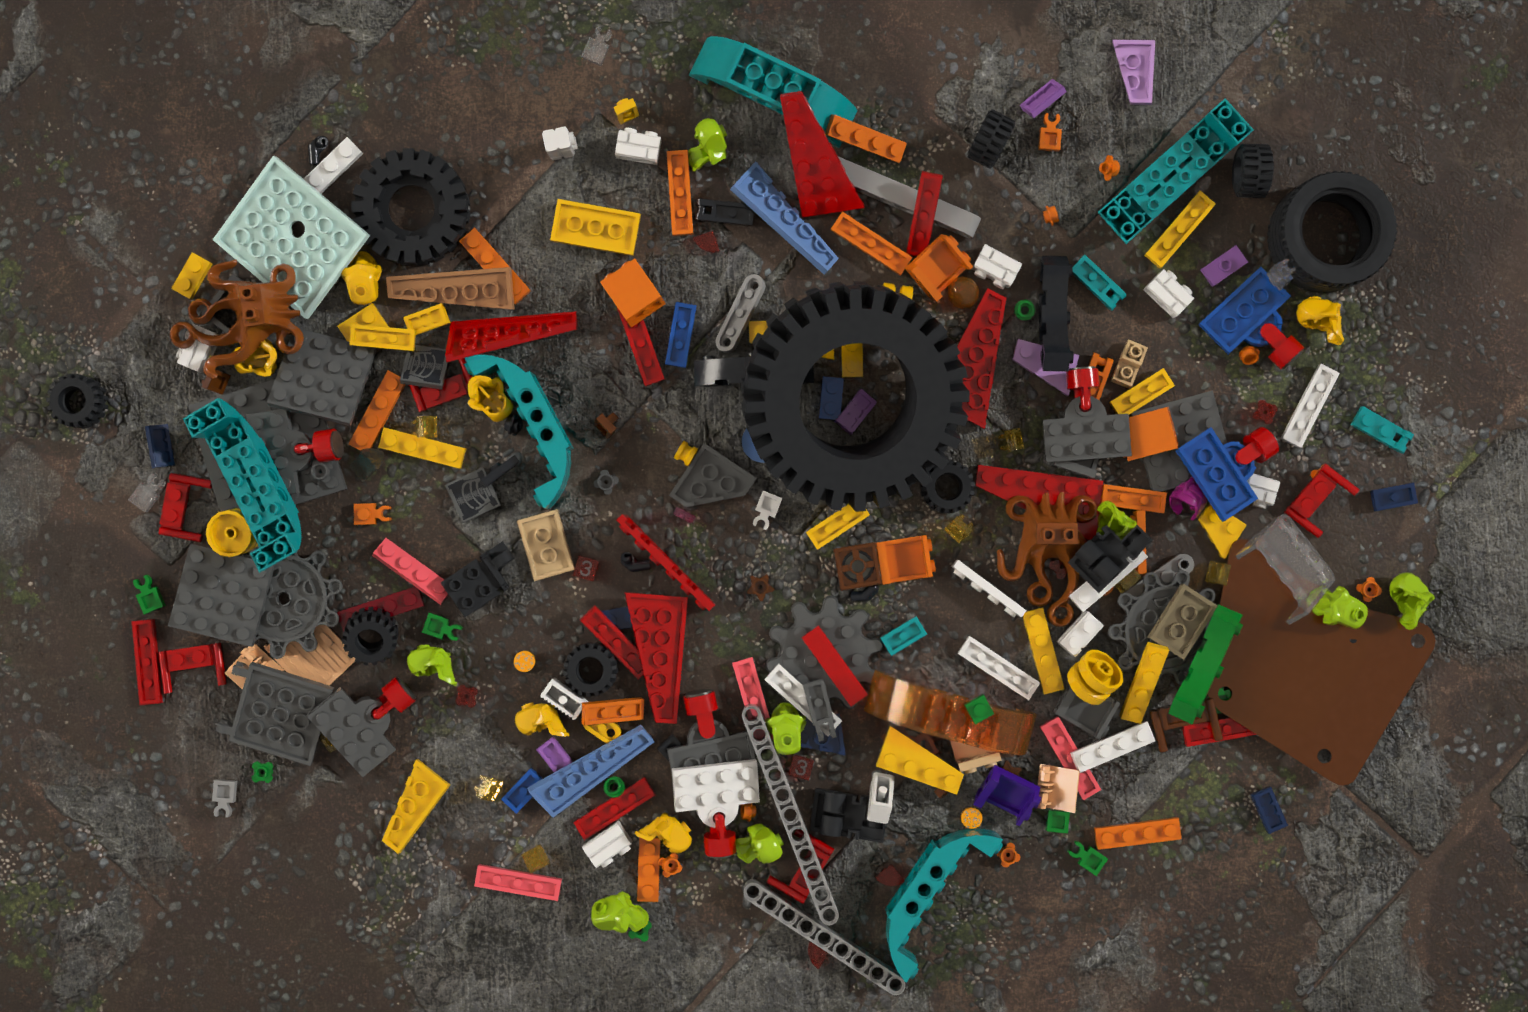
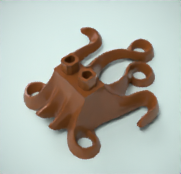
M237 259L212 266L207 273L209 284L214 289L228 291L229 294L213 305L204 298L192 301L188 307V315L194 323L201 325L208 323L217 311L232 309L236 312L237 321L228 332L220 335H207L198 331L189 322H178L170 329L171 341L176 347L181 349L189 348L195 340L209 346H227L239 343L241 345L239 350L228 354L214 355L205 361L203 366L204 373L212 379L218 376L215 371L216 367L234 365L245 361L261 345V341H264L272 333H276L277 348L282 353L290 355L298 352L303 345L304 337L302 331L290 321V319L300 315V310L289 309V306L298 300V295H287V292L294 286L296 281L295 271L290 265L284 263L276 265L271 271L270 282L268 283L221 280L219 274L235 267ZM285 271L287 274L286 279L278 282L276 279L277 274ZM200 305H205L208 310L202 317H199L197 315V308ZM182 329H187L190 333L189 338L185 341L179 339V332ZM288 334H293L295 337V344L293 346L285 344V337Z
M1060 492L1054 505L1050 504L1048 493L1043 494L1040 505H1037L1029 497L1017 495L1011 497L1006 504L1007 515L1015 521L1024 522L1015 567L1012 571L1006 568L1004 552L999 549L997 551L998 572L1003 579L1016 581L1022 577L1026 564H1031L1039 581L1029 586L1027 598L1033 606L1042 607L1049 604L1053 597V586L1045 574V562L1053 557L1061 560L1068 573V584L1062 597L1048 608L1047 618L1052 625L1065 627L1074 618V610L1068 604V601L1070 600L1069 596L1077 590L1080 574L1068 562L1087 542L1078 530L1077 522L1088 523L1092 521L1097 515V505L1092 498L1085 495H1078L1070 503L1064 505V492ZM1020 502L1024 503L1026 511L1021 515L1016 514L1014 506ZM1086 502L1089 504L1090 509L1087 514L1082 515L1078 512V506ZM1039 586L1046 588V595L1043 598H1037L1034 595L1035 589ZM1113 586L1108 592H1106L1103 596H1106V595L1110 594V593L1112 592L1114 586ZM1060 607L1067 609V616L1063 619H1058L1055 616V611Z

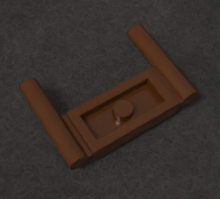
M1207 698L1202 706H1205L1201 718L1196 717L1193 724L1210 721L1214 740H1223L1213 698ZM1171 706L1150 711L1160 752L1168 751L1163 730L1192 725L1168 714Z

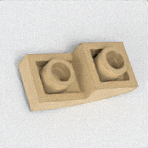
M1128 339L1114 370L1111 382L1130 389L1133 386L1138 369L1143 363L1148 347Z

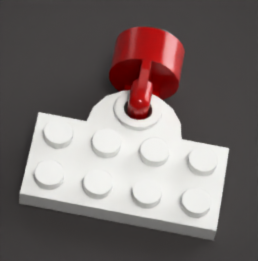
M751 759L672 768L675 811L696 810L702 822L710 827V831L704 834L705 854L708 857L727 858L733 856L737 851L736 834L734 831L726 830V826L735 819L738 814L739 805L760 802L757 760Z

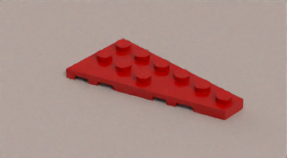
M797 91L780 94L802 217L864 208L862 199L857 194L856 188L846 174L845 168L831 143H829L823 128L819 125L803 92Z

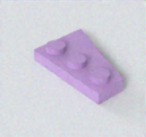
M1112 40L1130 105H1152L1155 40Z
M1018 339L1012 361L1043 379L1047 384L1055 387L1064 395L1069 396L1070 390H1067L1066 372L1042 370L1040 357L1042 345ZM1074 354L1073 363H1069V369L1076 368L1079 355Z

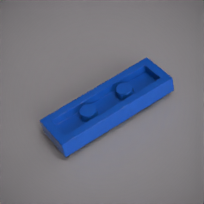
M675 303L665 365L686 368L696 305Z

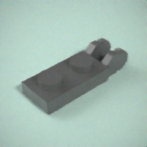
M824 679L804 683V692L819 742L824 740L823 731L820 728V724L828 722L830 736L832 738L837 737Z

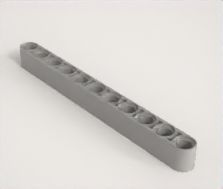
M748 704L742 711L743 722L820 920L825 925H833L839 918L833 895L761 710L755 704ZM749 709H754L758 713L757 717L753 720L748 719L745 715ZM756 729H762L765 732V737L760 740L756 739L753 736V732ZM770 749L773 752V756L770 759L762 758V750ZM778 769L781 772L780 777L777 779L770 778V770ZM786 789L788 796L785 799L778 798L776 795L778 790ZM787 809H793L796 815L794 818L788 819L785 817L784 812ZM795 829H801L804 835L797 839L792 836V832ZM809 849L812 852L809 858H802L800 856L801 850ZM817 869L819 875L816 878H810L807 875L808 871ZM824 889L827 895L824 898H818L815 895L816 891ZM826 909H832L835 914L831 918H826L823 912Z

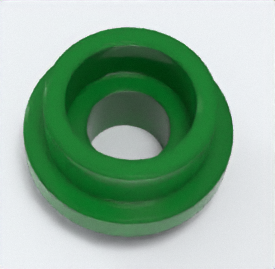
M1029 300L1019 301L1014 308L1015 316L1022 321L1030 320L1036 311L1035 305ZM1022 307H1026L1028 309L1027 314H1023L1021 312Z
M610 777L604 783V792L611 798L621 796L625 790V784L619 777ZM614 784L618 785V789L616 791H612V786Z

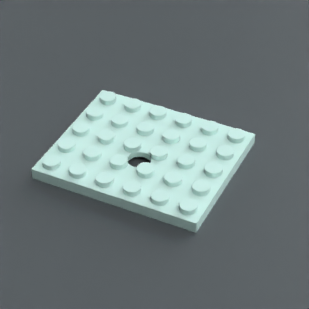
M273 156L215 235L213 241L233 258L237 259L240 264L263 283L270 282L271 271L276 265L283 263L290 265L295 271L296 281L294 286L287 292V295H298V300L290 306L294 310H300V315L305 319H309L339 279L343 269L347 268L370 235L283 161ZM297 221H301L305 226V232L299 238L292 235L293 230L291 228ZM281 271L277 274L276 279L278 282L286 279V272Z

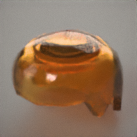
M966 276L955 278L948 285V299L954 307L960 309L972 307L979 298L977 283L972 278Z

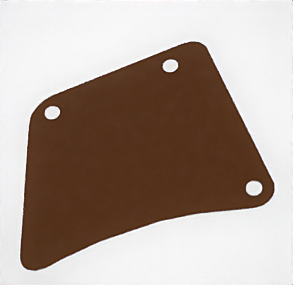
M1246 539L1237 540L1232 544L1229 551L1220 605L1242 614L1240 623L1243 624V627L1238 636L1234 635L1221 664L1224 667L1219 679L1215 677L1208 696L1213 698L1215 707L1226 716L1337 785H1348L1356 779L1435 648V635L1427 625L1418 622L1416 628L1408 630L1399 622L1401 617L1373 611L1368 608L1367 618L1358 629H1352L1340 624L1326 625L1323 623L1324 615H1315L1308 605L1310 594L1315 590L1323 588L1295 574L1255 543ZM1421 634L1424 637L1425 643L1421 648H1416L1411 644L1413 635ZM1350 639H1356L1357 642L1351 643ZM1221 687H1229L1231 689L1232 696L1229 700L1223 701L1219 698L1218 691ZM1327 749L1330 751L1331 760L1328 763H1321L1318 760L1317 755L1320 750Z

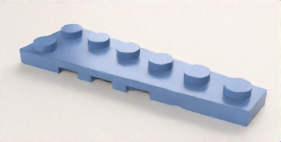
M755 162L730 190L825 275L839 258L823 239L816 234L812 226L800 218V212L795 207L792 208L785 200L786 196L783 192L777 191L771 184L773 182L772 179Z
M639 725L544 779L537 781L527 789L534 799L554 818L653 744L654 740L644 727Z

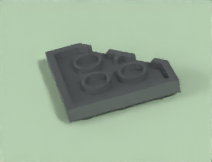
M704 443L669 496L685 507L742 497L747 494L757 478Z

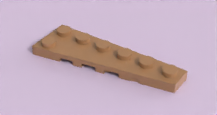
M511 267L386 277L388 298L515 309Z

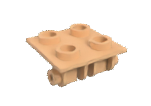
M254 643L253 647H245L240 652L241 655L228 668L225 674L243 690L246 678L232 674L233 666L236 665L237 661L243 662L248 666L251 662H255L284 671V669Z
M1040 764L1038 786L1041 787L1039 792L1041 801L1037 808H1050L1075 813L1080 771Z

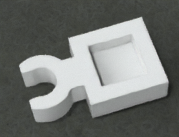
M762 491L755 509L761 513L760 516L754 519L753 525L756 526L758 520H764V530H767L769 527L768 517L775 518L782 498Z

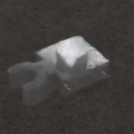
M600 25L595 29L596 38L589 37L581 57L602 66L609 50V45L605 44V42L611 38L612 32L608 29L606 35H601L602 27Z
M1287 258L1275 264L1266 274L1271 284L1276 286L1279 291L1288 285L1293 279L1291 274L1296 271L1295 267L1292 269L1288 267L1287 262L1289 260Z
M154 473L148 476L147 485L140 483L128 499L139 509L147 513L160 497L156 490L163 488L166 484L165 480H160L156 485L154 479L157 475Z

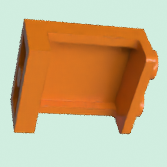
M941 234L905 267V270L929 299L936 302L943 297L941 292L963 271L973 268L970 263L971 258L966 252L959 250L957 247L959 245L958 242L951 235Z
M635 258L625 262L614 273L606 275L604 280L600 282L630 327H633L666 304Z
M1169 407L1129 417L1132 456L1127 457L1128 461L1179 448Z
M926 535L876 542L882 585L933 577L932 572H936L934 559L930 560L929 554L932 551L931 539H927Z

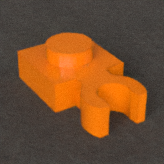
M1048 113L1044 115L1043 123L1046 128H1040L1038 150L1060 151L1062 129H1056L1060 121L1059 114H1056L1054 122L1048 120Z
M376 503L354 504V525L377 524V518L381 521H391L390 517L386 518L383 516L384 510H390L391 506H381L377 509Z

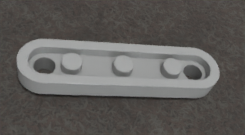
M751 274L745 278L716 337V346L723 353H731L737 348L764 293L765 281L759 275ZM758 284V288L753 290V286ZM731 340L730 345L725 346L726 341Z
M1178 554L1153 572L1157 574L1161 584L1169 585L1178 571L1184 570L1189 574L1194 568V561L1187 554ZM1183 560L1187 563L1185 568H1182L1180 565ZM1143 579L1124 592L1135 597L1140 596L1144 591Z

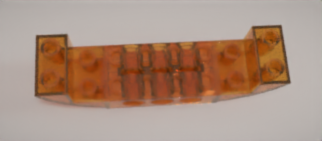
M878 670L874 671L864 711L871 715L914 731L992 752L1011 755L1026 754L1037 713L1018 708L1012 710L989 703L994 714L975 725L964 706L965 703L973 700L972 698L898 679L893 674Z

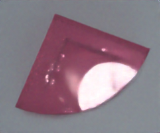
M678 507L674 511L675 516L689 523H693L696 516Z

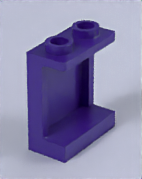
M994 765L978 788L973 805L981 809L985 802L991 803L1017 816L1016 825L1020 826L1024 820L1028 821L1032 808L1038 807L1041 801L1039 796L1041 787Z

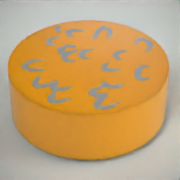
M521 651L514 658V666L521 672L530 671L536 663L535 656L530 651Z
M967 807L961 813V822L965 827L975 829L982 823V814L975 807Z

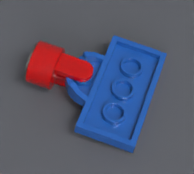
M1262 267L1254 272L1199 323V326L1228 355L1243 341L1256 347L1270 345L1274 351L1268 358L1280 370H1285L1305 351V347L1295 337L1291 335L1287 338L1281 332L1283 322L1276 310L1291 295Z
M1212 427L1175 450L1222 522L1258 499L1247 482L1256 469L1254 460L1258 463H1263L1279 452L1278 440L1267 428L1259 427L1243 438L1244 445L1240 444V442H1229L1223 445Z

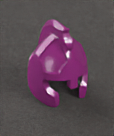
M1193 477L1179 484L1169 499L1172 510L1178 515L1183 510L1182 501L1190 505V510L1195 511L1191 517L1192 521L1199 516L1208 501Z

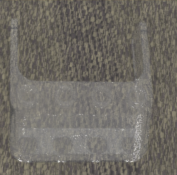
M1286 514L1278 516L1256 533L1236 555V558L1240 559L1255 549L1259 550L1266 558L1269 566L1280 576L1281 581L1288 586L1298 602L1297 609L1286 621L1289 625L1308 615L1335 581L1332 570L1294 521Z

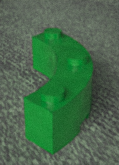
M1218 604L1204 634L1202 644L1196 652L1185 680H1183L1168 714L1190 724H1193L1196 717L1201 718L1205 706H1202L1215 677L1219 679L1224 667L1221 664L1234 635H1239L1243 624L1240 623L1242 614Z

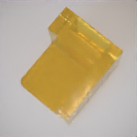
M1133 569L1115 586L1121 593H1124L1140 580L1142 576Z

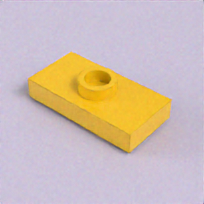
M444 303L403 317L407 329L416 330V336L450 324Z

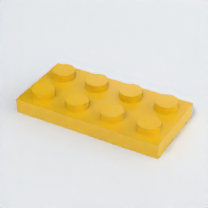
M557 199L550 241L634 256L641 214Z

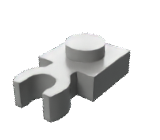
M214 780L212 801L218 802V806L214 809L215 817L220 815L221 809L226 811V817L232 815V808L229 803L236 802L237 781Z

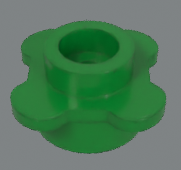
M259 761L253 763V782L265 781L270 783L273 780V764L271 762L260 763Z
M648 921V924L642 928V931L634 932L630 930L628 932L631 939L639 938L643 942L647 941L649 938L648 931L652 927L651 922Z

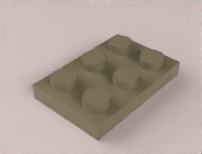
M1181 583L1147 637L1159 645L1168 647L1171 653L1185 660L1214 614L1217 605Z

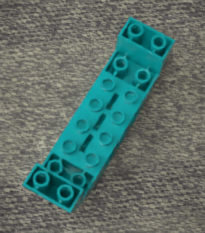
M710 36L706 39L689 74L690 77L707 85L711 80L782 115L780 94L802 91L824 132H826L831 114L853 121L858 111L845 96L821 81V79L746 43L724 37ZM826 136L829 143L840 148L842 141Z
M1225 98L1097 213L1127 244L1254 129Z
M492 355L466 357L464 366L469 375L473 377L475 375L489 376L497 371L501 381L508 384L507 393L512 401L514 400L518 403L517 412L522 420H527L529 426L526 428L531 438L537 439L539 443L536 446L541 457L547 458L549 463L546 466L550 474L557 477L534 489L536 494L533 497L538 506L550 509L558 501L566 488L571 469V450L574 448L535 374L530 371L525 372L517 365L503 358ZM528 394L533 395V399L530 403L525 402V398ZM542 412V414H543L542 420L539 421V422H536V421H535V416H536V414ZM548 431H552L553 437L546 441L545 434Z
M220 398L183 418L192 438H205L259 546L258 549L250 553L259 573L296 553L300 548L302 534L298 517L299 512L262 438L257 435L252 426L236 409Z
M977 828L963 829L947 834L937 841L932 839L885 908L887 914L886 938L894 965L904 982L907 983L909 978L913 979L919 970L915 955L903 947L909 939L908 933L912 928H917L922 918L920 916L923 911L930 909L934 901L932 898L936 892L939 894L946 884L944 880L948 874L951 876L958 866L956 864L960 857L964 858L969 851V843L989 857L999 853L1003 846L1001 843L1003 839L997 832ZM939 866L936 871H930L932 867ZM921 884H927L925 888L919 889ZM909 902H915L913 906H906Z

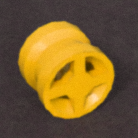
M684 440L678 448L674 459L682 460L686 466H689L698 448L689 446L688 442Z

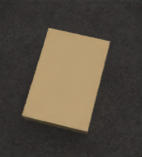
M558 509L517 521L534 581L575 570Z

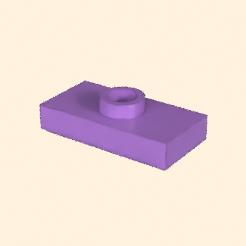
M1051 79L1021 103V109L1035 118L1066 93L1065 87Z
M1235 245L1200 271L1213 287L1248 263L1237 245Z
M859 389L834 422L851 435L877 402L864 390Z
M554 736L536 749L553 772L574 762Z

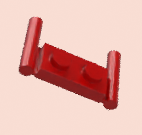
M465 358L458 359L463 374L445 379L443 389L428 387L419 389V386L409 385L419 412L468 395V382L473 376L469 375L464 366V363H466Z
M1325 463L1291 505L1285 509L1284 513L1319 538L1323 531L1307 520V518L1314 513L1336 487L1337 483L1354 496L1360 489Z
M170 473L159 523L161 525L159 535L202 542L203 534L183 531L182 528L190 486L194 485L211 489V480Z
M221 643L158 652L164 694L173 692L170 677L171 671L215 665L218 686L227 684Z
M796 829L794 835L801 838L804 832L801 829ZM809 834L823 870L834 848ZM810 850L807 852L805 858H809L811 856L812 852ZM800 866L789 886L771 875L766 882L802 904L810 893ZM811 869L807 875L810 878H816L819 875V871Z

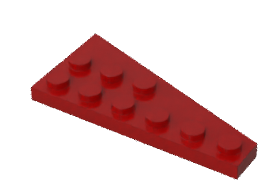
M989 288L984 293L957 345L960 351L957 357L966 367L968 376L962 378V381L969 390L970 402H962V408L968 415L967 421L982 429L986 427L1000 331L1006 304V297Z
M575 311L452 321L450 323L445 352L446 362L577 330V313Z
M977 465L975 486L1006 501L1017 495L1026 496L1037 505H1040L1044 493L1049 494L1051 505L1056 503L1060 492H1064V505L1070 503L1078 495H1085L1092 498L1098 508L1101 504L1103 481ZM1020 502L1015 505L1026 510L1024 503ZM1083 502L1078 506L1080 514L1084 515L1089 512L1090 507L1088 503ZM1098 511L1092 521L1088 523L1077 522L1078 530L1088 541L1096 535L1100 513Z
M622 514L616 520L621 524L619 528L627 536L632 535L636 539L634 543L642 551L646 549L651 554L649 558L657 566L661 564L666 568L665 573L673 581L677 579L682 584L680 588L688 596L692 594L697 599L695 603L703 611L705 609L710 611L716 605L628 515Z
M624 592L654 721L656 723L677 724L688 597Z

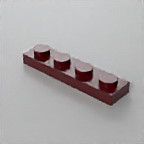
M412 587L339 611L337 614L339 615L344 632L349 617L351 618L355 611L359 614V610L365 608V610H368L369 607H373V610L381 608L382 613L385 614L387 611L390 613V617L423 607L425 603L421 591L416 587Z

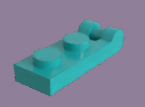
M1086 255L1073 266L1072 274L1110 311L1116 307V303L1119 300H1123L1126 297V293ZM1109 290L1113 292L1110 298L1106 295Z
M1364 406L1360 407L1350 424L1402 454L1407 449L1406 444L1408 441H1411L1414 437L1413 433L1402 429ZM1395 435L1400 436L1398 442L1393 440Z

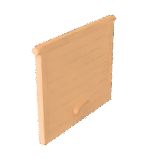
M321 624L314 630V636L318 642L317 648L314 651L307 652L298 642L292 641L287 645L284 657L275 660L287 673L330 686L355 662V658L348 656L349 651L345 652L342 640L332 629ZM265 644L263 647L270 654V644Z

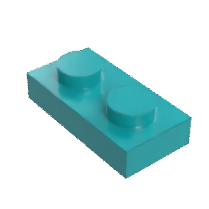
M917 616L883 635L880 639L892 656L927 635V632Z

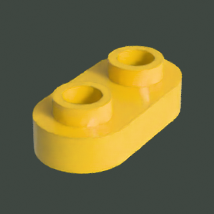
M615 722L583 725L587 731L605 743L616 739L622 734L620 726ZM608 729H613L615 735L609 736L607 734Z

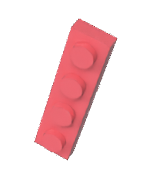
M385 538L373 552L372 556L438 604L441 605L448 597V593L441 585V582L444 581L443 578L389 539Z
M753 657L732 662L744 706L755 704L760 708L764 720L770 718ZM754 709L746 711L747 717L750 720L755 719L758 715ZM756 729L753 732V736L760 740L765 737V732L762 729Z
M1059 716L1039 726L1063 768L1077 770L1070 752L1077 750V747ZM1090 769L1079 773L1078 794L1082 800L1101 791Z
M479 864L474 886L558 901L562 878Z

